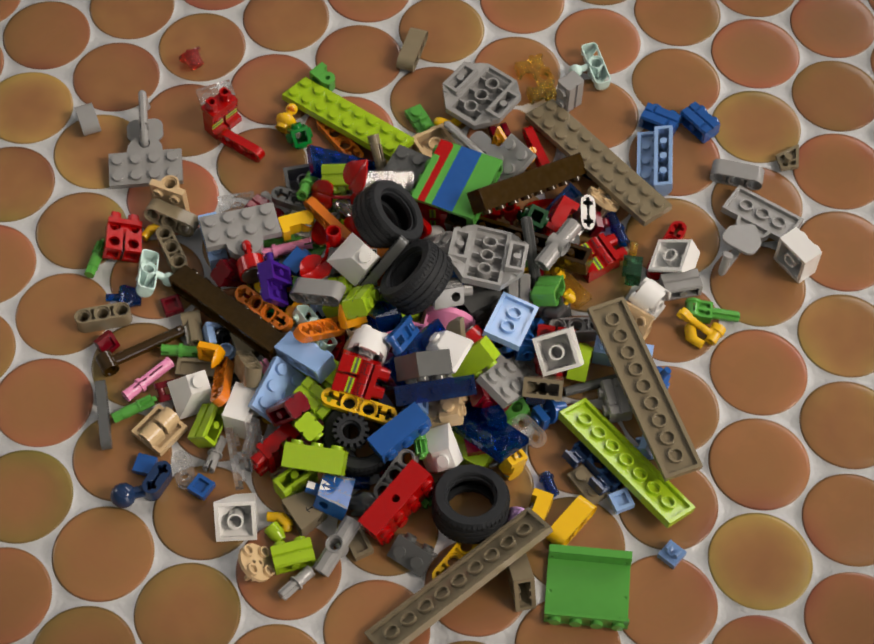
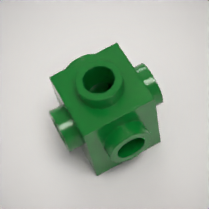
M297 122L291 124V128L287 129L288 134H285L288 145L291 144L292 147L299 150L308 147V144H312L311 138L313 134L311 128L307 125ZM300 132V137L296 138L295 133Z

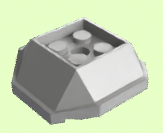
M464 61L442 84L446 113L473 130L486 129L491 125L500 123L521 101L517 80L489 63Z
M473 224L462 228L454 227L448 255L452 259L453 270L461 283L500 291L523 277L529 244L522 241L512 232Z

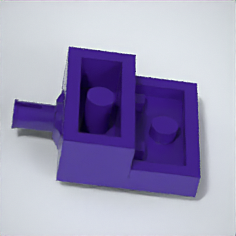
M272 252L265 253L266 261L257 263V276L261 285L260 295L263 301L282 308L289 306L286 288L293 286L290 267L274 261Z

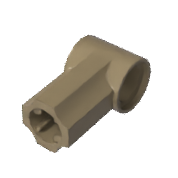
M194 310L180 313L187 345L197 346L199 341H203L200 311Z

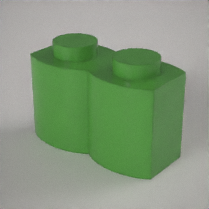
M540 276L538 281H535L533 290L530 291V301L538 307L558 306L566 288L564 276Z

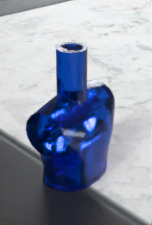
M121 285L118 294H106V302H125L130 308L141 306V297L136 293V287Z

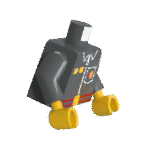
M555 267L552 270V275H563L565 279L566 275L559 267ZM570 288L567 289L563 296H561L558 306L539 307L537 311L539 318L547 321L572 316L570 304L576 301L575 292Z

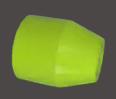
M277 521L270 524L264 531L270 540L274 542L286 539L284 530Z

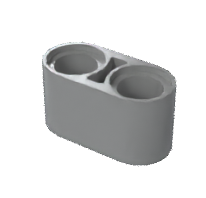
M92 102L74 107L84 136L101 131Z

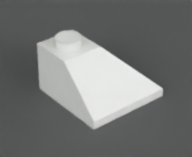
M352 232L329 257L327 262L356 287L381 257Z
M658 239L648 271L685 272L694 269L700 251L692 239Z
M444 330L431 335L426 351L449 349L453 373L450 374H454L474 342L471 339Z
M205 370L167 382L176 413L180 420L198 414L202 404L212 403L210 401L212 390Z
M450 423L430 428L425 434L428 454L425 456L423 463L426 470L441 472L457 467L463 461V457Z
M256 493L234 494L213 502L216 542L257 540Z

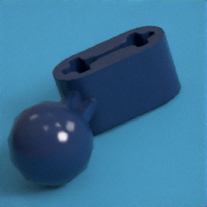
M167 461L157 462L140 486L133 487L128 483L115 485L110 493L112 503L119 508H128L137 498L145 497L148 501L158 500L172 480L171 465Z

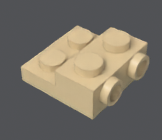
M443 123L412 136L414 138V144L412 145L414 151L432 157L433 148L439 144L441 139L457 144Z
M461 385L443 388L440 395L426 397L429 400V414L427 416L432 424L430 428L450 423L451 427L463 425L464 416H466L465 401L468 400V395Z

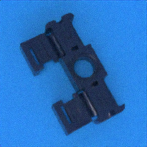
M580 440L574 443L570 451H564L562 457L573 469L577 468L580 462L584 463V466L596 477V479L593 476L590 477L587 484L599 496L607 491L613 493L617 488H622L623 483ZM593 463H600L603 468H597Z

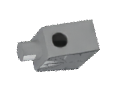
M450 278L444 291L431 305L435 310L463 305L464 296L473 295V286L470 284L462 285L458 278Z

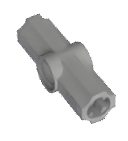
M567 218L556 233L553 232L548 237L545 247L534 260L535 264L543 271H549L557 259L568 252L572 240L582 229L581 225L575 219Z
M345 515L335 533L326 539V547L312 567L314 570L325 577L330 576L339 560L348 553L349 544L361 527L359 522ZM337 543H341L340 547L334 550V546Z

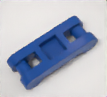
M410 314L400 319L401 322L384 338L387 344H390L393 348L392 352L395 356L401 354L420 332L418 326L413 324V318Z

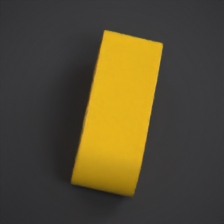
M579 495L551 526L553 532L545 537V539L552 544L567 545L594 515L597 506L582 495Z

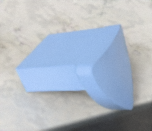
M205 322L202 328L203 341L217 344L215 330L222 326L216 322Z

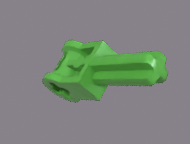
M694 297L685 300L686 308L702 323L710 324L712 319L739 322L740 312L713 308V302Z

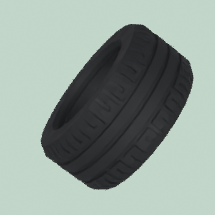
M377 180L354 198L352 204L353 222L360 236L370 247L390 248L400 235L409 240L406 245L408 246L421 237L424 227L422 213L412 195L400 184L391 180Z
M420 239L412 242L402 250L385 271L380 284L382 297L404 315H415L422 312L435 302L450 281L453 272L452 259L431 240Z
M349 399L343 403L348 409L355 406L354 400ZM366 405L363 408V412L367 415H371L375 411L371 405ZM378 408V412L376 415L377 418H379V414L384 415L385 420L393 418L390 412H387V414L380 413L381 409ZM333 409L328 414L322 431L324 433L322 436L324 448H331V445H335L334 439H332V428L336 419L341 417L343 412ZM373 422L374 424H376V425L379 427V429H380L382 426H384V425H381V424H378V423ZM375 452L360 458L348 454L345 474L356 478L372 477L389 466L393 460L383 463Z
M461 465L446 471L436 481L432 493V518L438 530L449 539L462 544H480L507 523L510 508L509 489L501 476L493 470L480 465ZM463 492H475L489 499L492 508L480 516L467 517L454 511L449 502L456 495Z

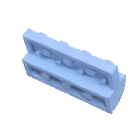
M673 125L654 126V131L637 132V174L663 197L668 195L673 188Z

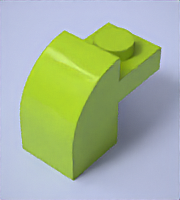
M579 343L584 364L580 367L569 369L566 378L586 382L594 347H590L586 343Z

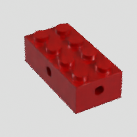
M412 459L358 519L363 530L382 547L385 543H390L395 536L394 533L406 525L408 517L420 509L422 506L421 502L426 497L428 498L432 495L435 485L432 475Z

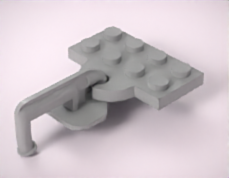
M140 90L138 93L139 120H133L127 125V138L130 141L127 152L108 154L110 189L148 187L152 178L161 181L167 175L176 176L179 183L184 184L182 149L163 150L160 143L164 136L163 123L156 118L148 119L147 111L151 106L146 92Z
M450 121L443 123L444 127L463 144V147L503 160V171L497 182L523 173L537 157L535 153L512 133L498 147L492 144L491 138L483 131H476L468 138L464 134L463 129L458 128Z
M739 185L721 209L722 213L735 219L736 223L729 226L723 233V242L733 249L731 252L724 251L722 253L723 257L718 269V275H725L741 253L745 255L755 254L762 242L768 238L779 242L780 237L795 227L799 229L804 219Z

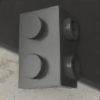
M409 532L398 534L387 556L416 575L423 577L433 559L437 558L438 554L434 552L432 546L416 541L418 538Z

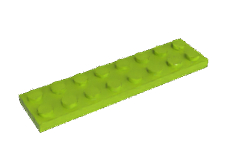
M304 77L282 94V100L285 102L296 104L299 110L370 151L367 136L379 133L384 157L388 161L399 144L407 148L414 144V138L307 77Z
M586 398L559 411L558 419L666 528H669L694 511L696 507L669 480L664 482L660 471Z

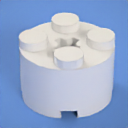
M646 277L640 285L641 288L637 292L634 291L628 300L633 305L653 315L656 319L666 307L664 301L670 299L671 292L653 279Z
M363 324L361 328L354 331L346 350L382 362L383 366L391 348V345L387 344L384 339L389 334L373 329L370 325Z

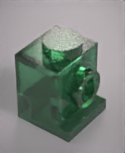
M624 255L622 265V277H625L624 284L628 286L640 285L643 257Z

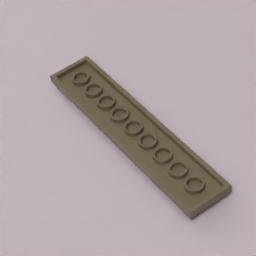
M554 99L525 114V120L566 157L580 152L585 164L586 175L642 226L645 227L672 210V204L571 114L564 108H561Z
M624 296L589 307L587 309L588 315L664 482L702 469L703 465Z
M527 507L365 631L364 634L372 644H409L553 532L552 527L532 509Z

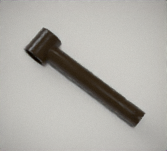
M179 325L114 355L111 351H103L96 356V362L104 376H112L119 371L120 364L160 347L161 344H167L185 336V331Z

